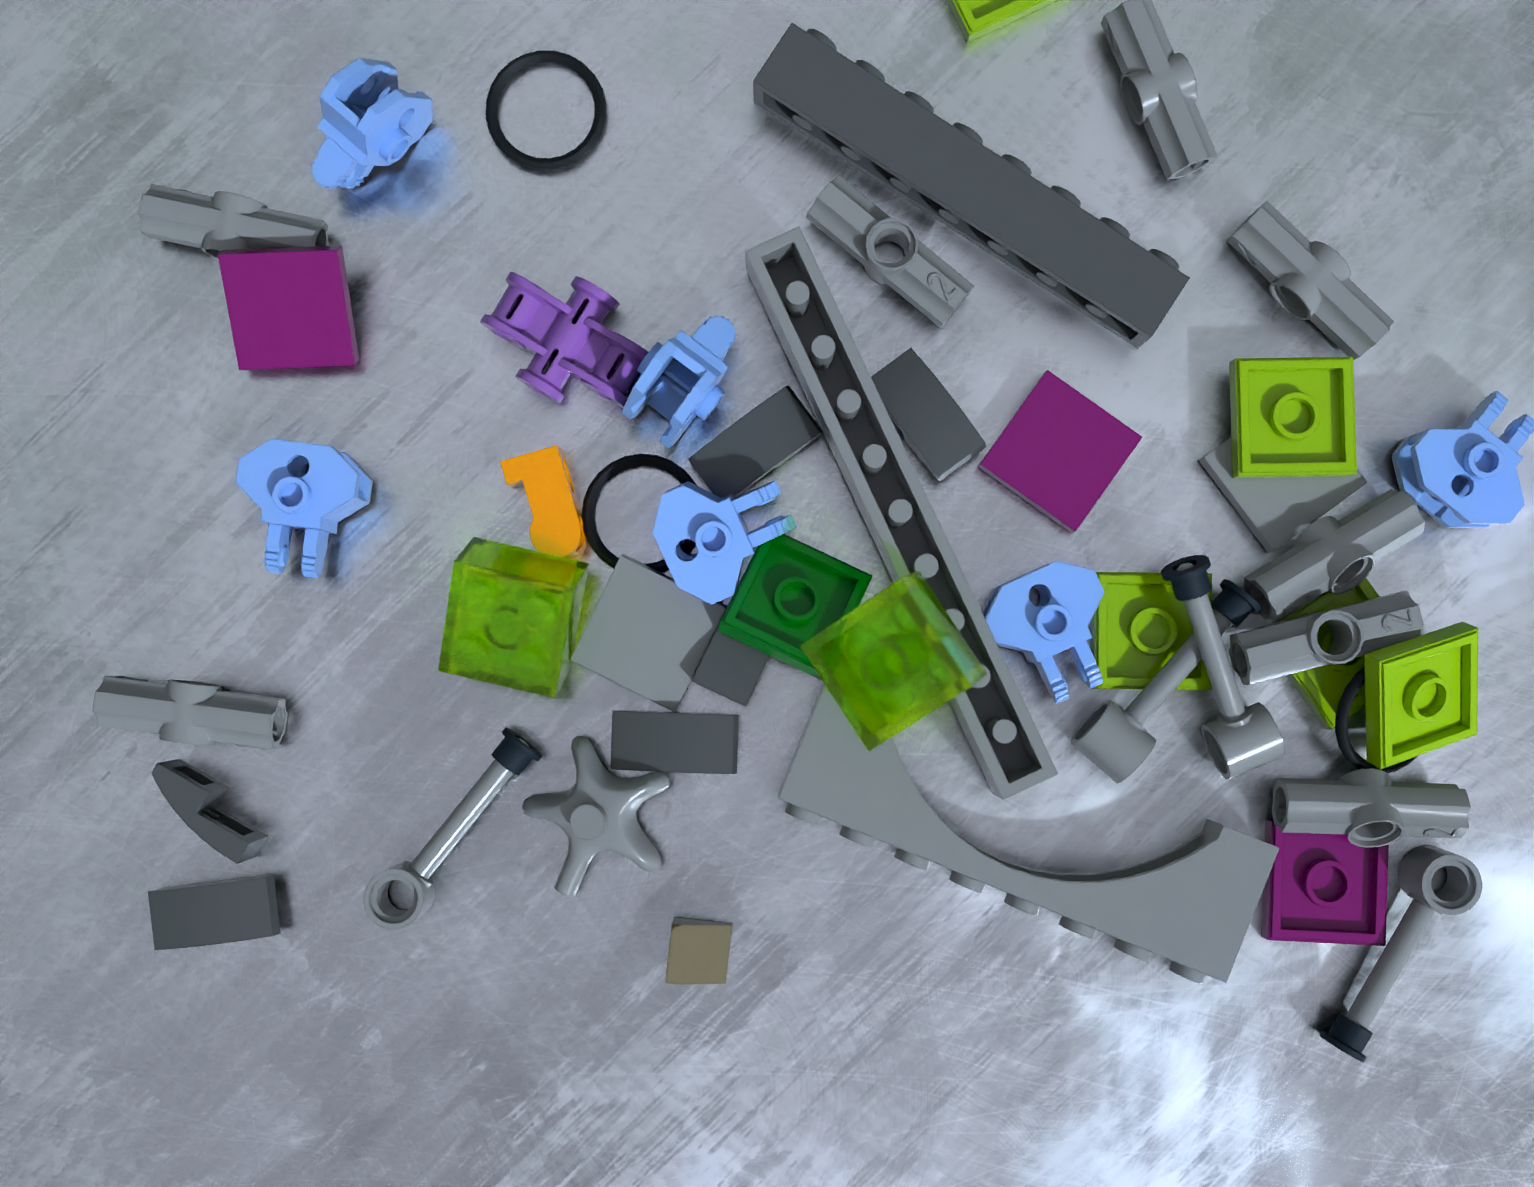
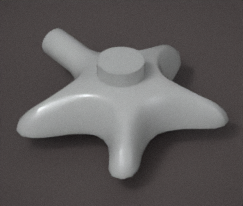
M576 736L571 743V751L576 768V783L570 790L557 793L531 795L524 800L522 805L526 815L550 821L560 827L567 835L569 842L567 857L554 888L559 893L572 897L577 894L588 864L601 851H611L620 854L647 872L659 870L662 863L660 855L642 831L637 821L636 811L644 801L665 791L670 786L669 777L661 772L648 773L632 778L614 776L602 764L591 742L584 736Z

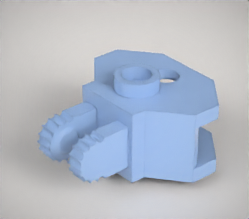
M358 58L332 75L319 96L323 118L317 128L327 137L316 153L317 159H313L314 163L311 165V173L314 176L313 180H316L317 185H322L323 188H355V186H360V183L364 182L363 178L369 175L374 166H390L404 156L412 144L421 139L432 122V99L424 92L408 93L398 89L397 69L386 61Z
M710 316L692 337L680 330L674 338L668 339L664 345L657 342L639 365L637 371L642 375L633 386L621 413L631 420L637 417L648 404L670 421L669 428L662 435L659 442L667 448L673 446L689 427L696 415L704 421L725 394L717 385L729 367L723 360L737 336L735 335L737 329L733 327L734 323L732 324L729 321L730 319H726L724 316Z
M1494 391L1481 401L1475 411L1470 414L1462 425L1450 429H1428L1408 436L1391 455L1399 490L1406 492L1417 503V506L1445 528H1486L1490 524L1511 523L1525 505L1516 466L1523 457L1517 452L1534 431V419L1528 414L1519 416L1518 419L1513 420L1506 427L1504 433L1499 438L1490 432L1488 428L1502 413L1508 402V399L1499 391Z
M270 439L239 458L235 483L262 510L260 522L268 524L266 551L264 553V566H266L267 572L281 573L286 569L292 529L305 530L301 556L302 575L313 578L320 577L324 568L329 533L336 534L338 522L370 503L373 480L347 453L338 452L334 447L327 445ZM309 465V470H308V472L305 474V470H306L307 466Z
M689 481L669 489L661 495L652 533L678 588L711 605L733 596L743 559L754 554L756 546L797 527L792 515L775 517L767 521L765 525L752 531L748 530L743 519L742 511L753 506L764 505L782 493L777 481L767 483L735 498L733 494L720 498ZM689 539L695 542L698 552L696 554L685 553L680 545L681 540Z
M1055 561L993 589L982 613L997 645L1021 651L1024 653L1028 663H1035L1051 698L1056 704L1069 699L1067 683L1053 659L1054 655L1069 649L1080 678L1090 689L1103 683L1101 672L1087 643V640L1092 638L1088 625L1105 593L1095 570ZM1032 587L1036 588L1040 593L1041 598L1037 606L1032 604L1029 599V591Z

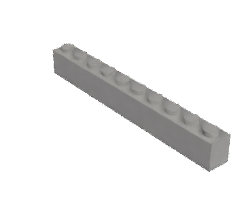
M800 226L746 250L745 261L749 277L992 793L1004 800L1058 775Z

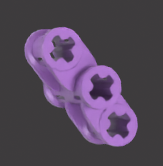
M510 272L506 278V282L509 285L492 314H484L480 323L509 343L534 355L527 369H519L515 377L531 389L558 404L564 398V394L561 391L568 378L572 377L599 396L623 408L628 399L626 395L640 373L637 369L648 351L632 340L601 324L608 312L615 313L620 303L595 284L575 276L571 283L574 291L565 304L530 280Z

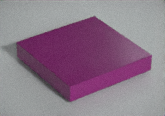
M342 245L223 250L218 254L239 370L355 366L357 364L359 354Z
M1046 370L977 467L1070 533H1074L1140 442L1142 436L1049 370Z
M1265 820L1264 842L1279 847V851L1263 889L1261 937L1266 940L1386 946L1389 845L1371 848L1359 847L1350 843L1347 835L1284 833L1279 827H1275L1274 820Z

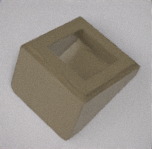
M674 917L671 926L665 983L676 985L726 984L732 923Z

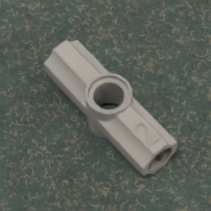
M1127 0L1121 3L1117 8L1104 15L1101 25L1122 73L1120 84L1126 110L1136 124L1140 125L1143 123L1166 179L1185 177L1212 163L1218 156L1195 103L1197 99V83L1193 69L1188 59L1182 53L1174 54L1152 0Z
M840 175L826 185L806 214V218L862 263L865 272L872 280L880 284L889 285L940 328L951 318L974 288L971 282L920 242L916 231L909 223L901 219L891 218ZM893 241L904 250L905 258L896 263H887L877 256L874 248L881 242Z
M151 184L149 190L142 194L138 215L141 222V233L149 238L201 248L203 252L218 258V254L223 250L329 246L328 225L323 220L268 209L265 204L255 199L235 193L217 191L214 193V197L183 189Z
M1267 200L1227 240L1234 249L1271 283L1269 286L1270 293L1281 308L1297 319L1310 320L1348 357H1353V360L1361 357L1390 330V326L1394 323L1379 306L1349 279L1351 276L1350 267L1336 250L1323 242H1310Z
M1390 489L1339 521L1332 516H1326L1310 524L1298 536L1292 549L1245 576L1244 589L1261 606L1262 610L1259 614L1265 620L1272 619L1274 622H1277L1329 590L1336 595L1352 590L1369 575L1376 561L1423 534L1425 520L1420 515L1417 503L1403 490L1395 492Z
M1400 591L1325 611L1305 613L1294 619L1231 634L1228 651L1233 670L1240 677L1242 684L1250 685L1328 664H1345L1355 657L1421 636L1420 633L1424 623L1419 605L1411 599L1408 591ZM1323 623L1329 627L1333 640L1327 652H1324L1317 642V633Z
M104 676L102 684L95 691L92 710L97 719V726L160 734L159 739L175 743L214 745L215 742L260 749L279 748L281 738L286 731L288 718L285 706L286 699L224 691V686L205 682L168 680V683L127 676Z
M1370 768L1349 772L1339 780L1278 778L1273 788L1272 815L1275 827H1279L1284 833L1347 835L1350 843L1359 847L1371 848L1389 845L1400 837L1462 838L1469 829L1468 818L1471 806L1466 789H1459L1456 784L1392 782L1387 772Z

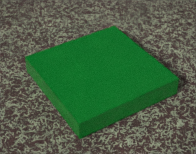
M782 534L757 546L718 625L717 631L824 681L872 579V575L788 535Z

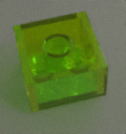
M473 537L453 563L438 671L556 698L571 668L572 661L570 659L574 652L589 563Z
M920 571L900 578L800 645L868 752L971 688L987 675Z

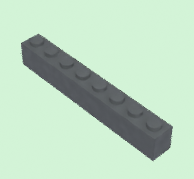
M791 23L753 80V96L756 104L1137 349L1153 336L1190 279V277L1178 270L1179 264L1171 256L1157 249H1150L1148 251L1129 239L1130 233L1124 226L1110 218L1102 217L1098 219L1080 207L1079 199L1070 191L1059 186L1049 188L1031 176L1030 168L1023 161L1009 154H1003L1001 157L982 145V138L973 129L961 123L951 125L934 114L933 107L923 97L911 91H906L903 94L885 82V77L876 67L863 60H857L854 63L837 52L832 40L818 30L809 28L805 31Z

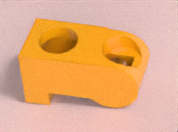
M558 445L500 461L506 484L514 489L523 486L525 488L533 515L529 531L530 540L534 548L542 555L557 560L570 559L576 556L584 547L586 536L583 530L581 509L564 451Z

